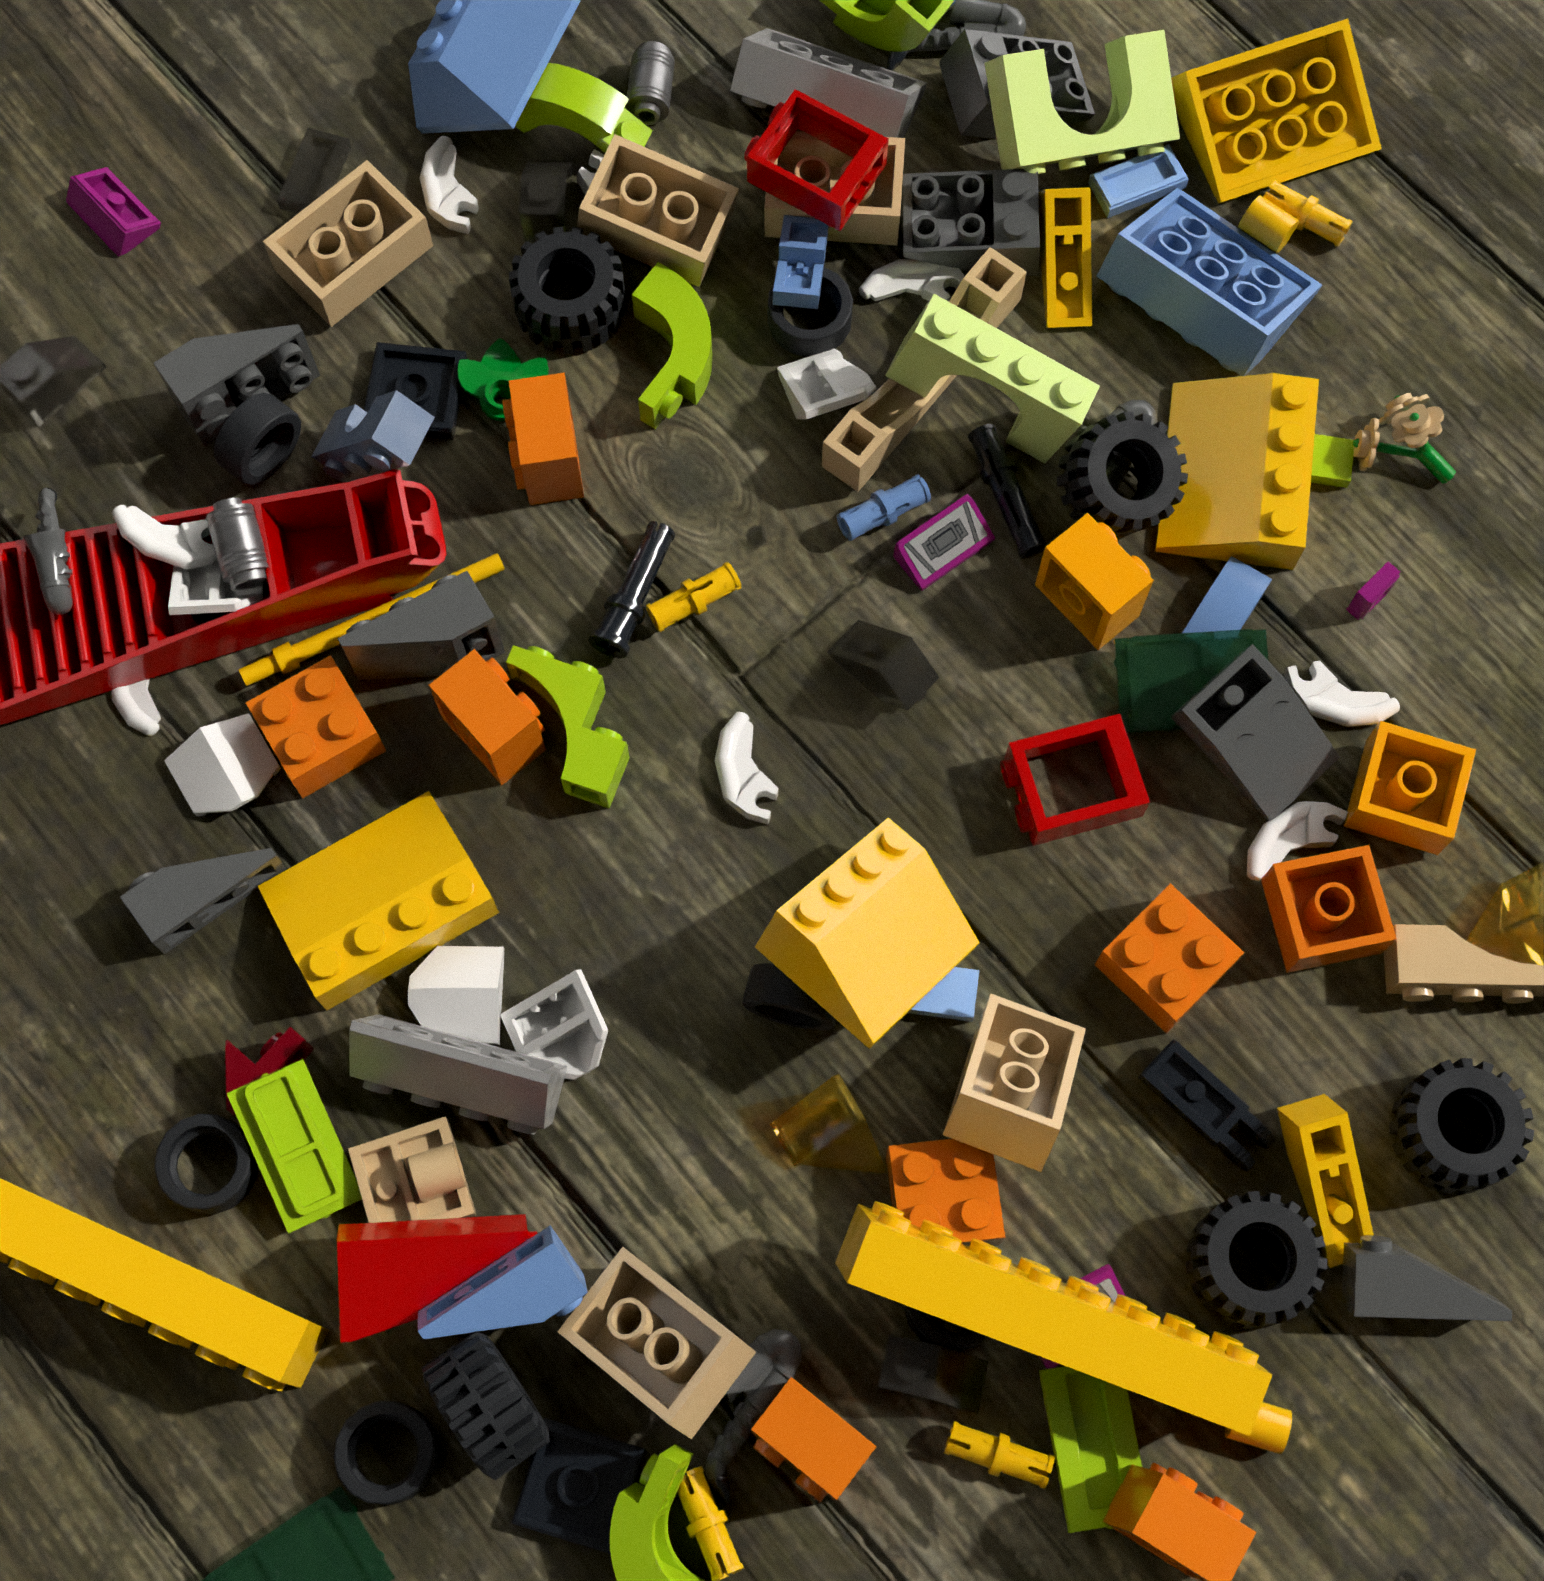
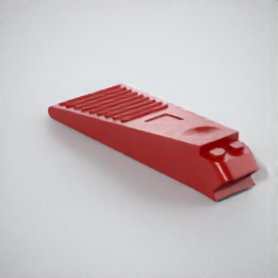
M392 469L350 482L243 500L242 503L253 505L269 568L265 569L268 582L264 584V599L199 626L195 624L191 614L169 615L168 604L174 565L142 554L121 536L116 523L65 532L67 552L70 553V557L65 564L69 566L73 573L68 579L72 588L73 605L70 612L65 615H55L47 608L42 591H40V581L34 559L24 540L0 543V725L99 695L117 687L131 685L364 612L393 600V594L417 586L446 558V545L437 502L433 493L421 483L402 480L401 471ZM213 506L152 516V518L163 525L180 526L181 523L205 520L206 515L214 509ZM211 535L203 538L204 542L213 544Z

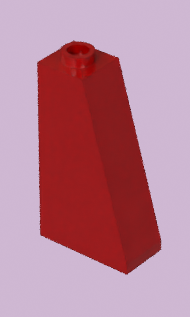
M526 1214L339 1224L337 1234L340 1343L353 1342L417 1320L418 1311L535 1236L537 1231H528Z

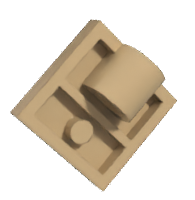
M446 1116L348 1148L369 1223L477 1216L450 1123Z

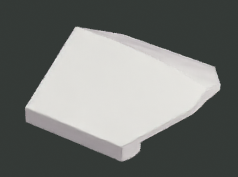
M834 348L777 367L779 378L796 419H809L866 400L876 390V385L869 375L843 359L841 352Z
M218 560L213 564L194 569H184L174 565L168 604L169 615L235 612L263 601L264 584L246 590H231L230 584L223 581V574H221Z
M250 714L200 727L164 760L196 816L236 810L257 798L272 776L277 775L281 769Z
M437 946L409 977L408 1006L420 1025L485 1044L500 1045L504 947Z
M581 969L571 972L500 1014L516 1052L566 1065L567 1070L564 1079H577L599 1066L608 1028Z

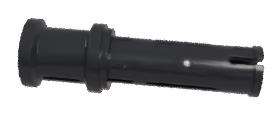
M651 521L647 524L645 534L618 592L606 599L604 603L605 615L598 630H593L588 638L592 647L607 656L618 659L627 657L630 651L628 642L635 626L640 625L645 618L643 603L668 548L675 538V532L663 523H660L658 531H656L658 525L656 521Z

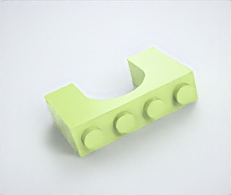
M1159 30L1127 35L1104 44L1112 101L1105 123L1093 135L1073 130L1063 122L1056 112L1051 98L1044 49L1006 54L985 62L1001 169H1024L1029 173L1038 172V174L1046 173L1045 165L1058 163L1059 171L1086 166L1085 158L1098 156L1099 164L1126 159L1125 151L1137 149L1138 157L1165 152L1164 143L1180 139L1165 31Z
M933 294L905 336L885 375L923 397H926L936 382L946 375H965L996 387L1006 394L1020 410L1005 442L1043 463H1046L1082 425L1100 385L936 294Z

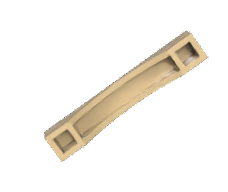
M989 247L962 279L949 302L997 328L1021 300L1027 272ZM957 375L941 377L926 397L889 378L875 393L862 403L851 408L823 441L822 467L859 492Z
M1395 924L1393 926L1397 940L1384 951L1386 994H1402L1403 1000L1411 1002L1432 1000L1434 995H1452L1453 1001L1461 1003L1478 1002L1484 999L1483 996H1502V1002L1512 1004L1533 1001V996L1544 997V965L1519 963L1493 955L1465 941L1446 925Z

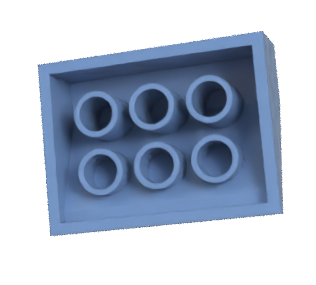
M1178 187L1118 233L1096 276L1107 283L1113 292L1126 296L1142 307L1151 318L1162 321L1181 334L1187 343L1200 347L1216 358L1225 369L1236 372L1240 376H1245L1265 357L1322 287V284Z

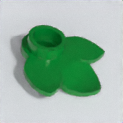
M502 338L497 339L486 350L481 362L461 359L458 363V381L465 392L479 399L482 411L496 421H505L503 405L496 403L494 400L499 397L511 398L508 380L543 376L549 373L547 359L535 358L521 364L514 350Z

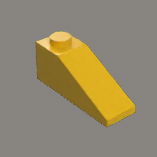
M1090 187L1044 189L1038 193L1040 261L1046 328L1092 326Z
M1322 1094L1278 1107L1277 1110L1289 1161L1307 1212L1316 1223V1226L1313 1227L1316 1237L1323 1236L1326 1247L1322 1248L1321 1251L1323 1257L1327 1258V1266L1331 1268L1343 1264L1344 1243H1360L1361 1236L1374 1235L1348 1113L1327 1095Z

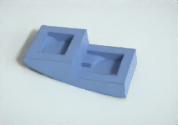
M784 215L779 242L778 265L773 288V305L818 309L829 228L825 223L810 217Z
M1231 556L1181 635L1223 659L1272 579Z

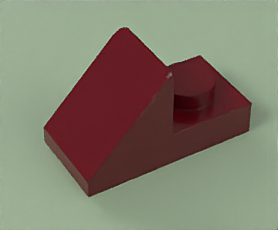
M289 1027L284 1034L278 1032L264 1044L260 1051L262 1057L254 1064L229 1040H226V1093L259 1079L264 1073L270 1074L301 1059L305 1060L314 1048L292 1027ZM226 1094V1109L237 1118Z

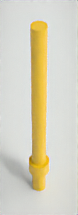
M498 553L449 575L457 576L468 571L474 583H477L504 571L505 568ZM438 580L296 644L290 645L288 641L271 649L273 654L238 669L245 685L249 686L280 671L285 675L300 668V662L340 645L337 638L345 635L346 631L355 623L362 620H374L389 612L390 607L397 601L407 597L415 598L431 590Z

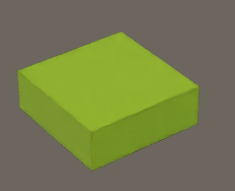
M1315 434L1311 483L1347 488L1352 476L1354 440Z

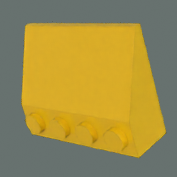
M1348 18L1185 71L1171 78L1179 122L1218 203L1267 188L1274 179L1282 183L1382 149Z
M1268 373L1172 384L1167 436L1170 438L1176 435L1181 443L1175 448L1178 455L1185 453L1187 463L1181 466V472L1188 473L1187 484L1178 488L1185 494L1180 503L1172 505L1175 511L1168 518L1160 520V523L1157 524L1155 552L1228 561L1233 556L1245 564L1289 570L1295 568L1306 547L1319 379Z
M429 791L258 885L295 962L315 998L326 1011L430 953L437 946L444 945L499 913L490 892Z
M887 818L775 912L755 948L870 1049L977 947L979 941L925 848L890 818Z

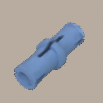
M917 474L892 489L890 488L886 491L879 489L871 493L870 499L837 514L839 528L845 538L852 541L856 537L882 524L889 526L897 522L898 516L931 501L929 487L925 480Z

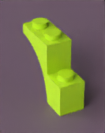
M513 645L506 661L511 679L523 683L540 694L558 714L566 730L567 755L561 776L565 794L610 808L630 756L627 742L622 741L623 737L620 734L604 727H597L595 731L591 730L606 693L603 676L598 674L599 672L596 668L584 662L573 661L572 664H568L554 659L550 652L542 648L529 646L526 650Z

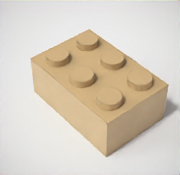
M796 131L774 164L829 193L853 158L805 132ZM887 137L889 138L887 165L839 232L829 226L827 241L883 245L898 244L905 138ZM766 192L764 208L765 237L780 238L784 215L813 218Z
M614 134L579 207L577 227L583 229V235L587 236L591 231L600 235L601 244L608 241L614 250L651 267L660 262L676 272L688 283L700 287L733 215L739 188Z
M368 160L263 240L274 270L331 327L433 247L426 217Z
M990 994L974 1033L943 1135L1042 1172L1062 1126L1086 1028Z
M624 1247L620 1249L584 1296L582 1302L557 1331L666 1423L690 1439L694 1437L756 1353L744 1341Z

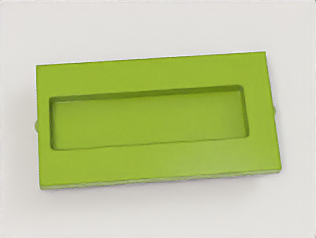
M303 1059L270 1074L264 1073L259 1079L226 1093L288 1234L321 1218H328L330 1214L362 1200L355 1175Z
M1066 1366L1040 1370L1039 1375L1068 1533L1105 1527L1113 1529L1103 1522L1110 1508L1109 1505L1121 1483H1123L1131 1465L1142 1467L1128 1390Z

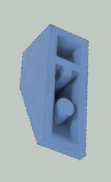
M550 1225L418 1311V1332L423 1339L541 1323L555 1314L558 1317L564 1316L573 1311L582 1302V1296L588 1293L584 1273Z

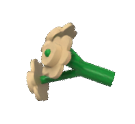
M1411 393L1395 396L1385 406L1387 411L1380 419L1372 418L1369 425H1366L1364 430L1360 429L1353 441V456L1357 457L1358 461H1360L1359 470L1366 471L1367 468H1371L1376 452L1416 458L1442 484L1450 481L1454 477L1456 470L1428 442L1429 437H1436L1442 432L1440 423L1444 419L1443 410L1440 407L1432 406L1426 408L1423 405L1430 400L1428 394L1420 397H1412ZM1379 423L1380 425L1392 424L1394 429L1392 433L1393 440L1398 443L1406 442V445L1409 447L1379 442Z

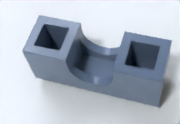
M396 390L375 397L368 412L356 404L336 410L311 457L324 465L323 470L326 474L341 482H350L392 469L409 466L435 417Z

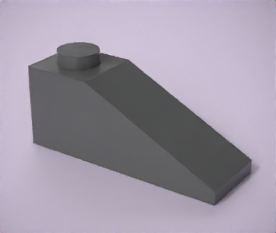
M267 848L163 867L155 873H145L136 878L130 884L129 891L120 896V898L150 941L161 952L166 954L259 889L258 885L280 874L287 868L273 849Z
M1365 1235L1360 1237V1243H1344L1342 1304L1354 1317L1512 1321V1310L1497 1298L1404 1248L1392 1244L1391 1238Z

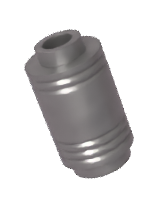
M655 41L640 44L632 54L627 98L629 100L625 106L630 113L645 125H653L665 120L669 114L675 60L666 45Z
M228 498L214 503V510L206 515V521L208 522L217 560L220 563L219 567L221 574H223V581L229 583L231 590L234 591L251 589L268 582L265 569L269 568L253 505L242 503L241 498Z

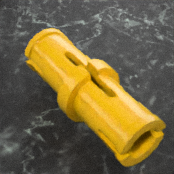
M1274 179L1269 186L1270 191H1266L1263 197L1298 219L1299 224L1296 229L1302 231L1303 228H1306L1339 247L1344 239V234L1348 233L1353 221L1318 204L1319 199L1313 195L1306 198Z
M725 562L721 567L695 581L688 578L681 582L680 589L652 604L649 603L646 605V611L655 628L662 632L665 628L693 613L698 616L707 611L706 606L735 590H740L742 585L732 565L729 562Z
M953 1421L944 1454H950L987 1467L988 1474L998 1477L1000 1472L1036 1484L1040 1488H1046L1049 1481L1047 1475L1052 1472L1055 1456L1010 1442V1436L999 1433L998 1437Z
M700 1466L686 1471L687 1475L683 1477L677 1493L690 1522V1525L686 1527L690 1538L696 1537L710 1571L711 1580L720 1581L729 1577L728 1574L730 1573L735 1574L744 1569V1566L738 1558L726 1529L725 1523L729 1520L725 1510H718L705 1478L703 1467Z

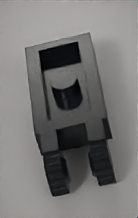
M1174 1039L1138 1077L1213 1147L1217 1145L1220 1151L1242 1170L1249 1171L1255 1164V1161L1248 1150L1227 1133L1236 1123L1256 1144L1266 1149H1269L1276 1141L1271 1131L1248 1111L1250 1107Z

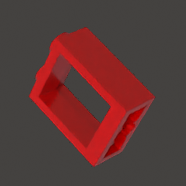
M794 89L785 103L779 102L770 115L768 127L761 137L758 135L754 136L748 144L744 155V160L747 161V182L840 232L887 165L889 138ZM798 129L853 158L829 193L774 164Z
M1120 714L1009 742L1005 760L1000 761L1004 783L1008 789L1014 787L1019 804L1014 806L1017 824L1022 833H1029L1033 846L1143 817L1150 804ZM1098 741L1117 799L1046 818L1027 759Z

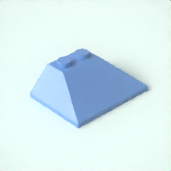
M440 0L436 6V13L427 30L419 37L417 48L408 63L416 128L421 133L514 129L581 0Z

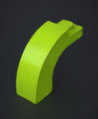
M820 0L837 14L833 23L841 30L869 46L893 52L908 51L920 45L954 2V0Z
M554 63L547 64L515 125L523 133L542 125L560 126L585 137L604 153H606L614 134L645 147L652 133L649 127L625 108L629 99L618 90L585 72Z
M660 262L656 263L632 293L634 317L660 333L672 348L671 355L664 367L638 398L640 420L654 429L658 427L665 417L670 419L677 412L683 397L697 405L706 390L712 370L711 326L706 308L693 287L684 278Z
M674 1444L659 1455L654 1453L650 1457L639 1481L644 1486L635 1482L621 1491L617 1497L610 1526V1553L617 1581H706L692 1573L681 1563L673 1550L669 1538V1511L694 1455L677 1444Z

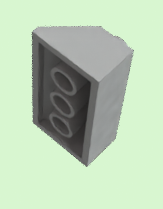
M766 28L743 39L730 91L742 95L741 100L748 105L766 108L767 104L776 106L779 102L785 103L794 89L885 137L904 138L925 92L927 83Z
M379 1014L352 1020L349 1030L350 1076L364 1080L363 1088L381 1094H392L393 1088L412 1093L410 1099L412 1102L434 1108H439L441 1101L460 1106V1115L475 1120L488 1121L489 1115L508 1120V1128L527 1134H536L537 1128L544 1130L553 1123L567 1070L566 1065Z

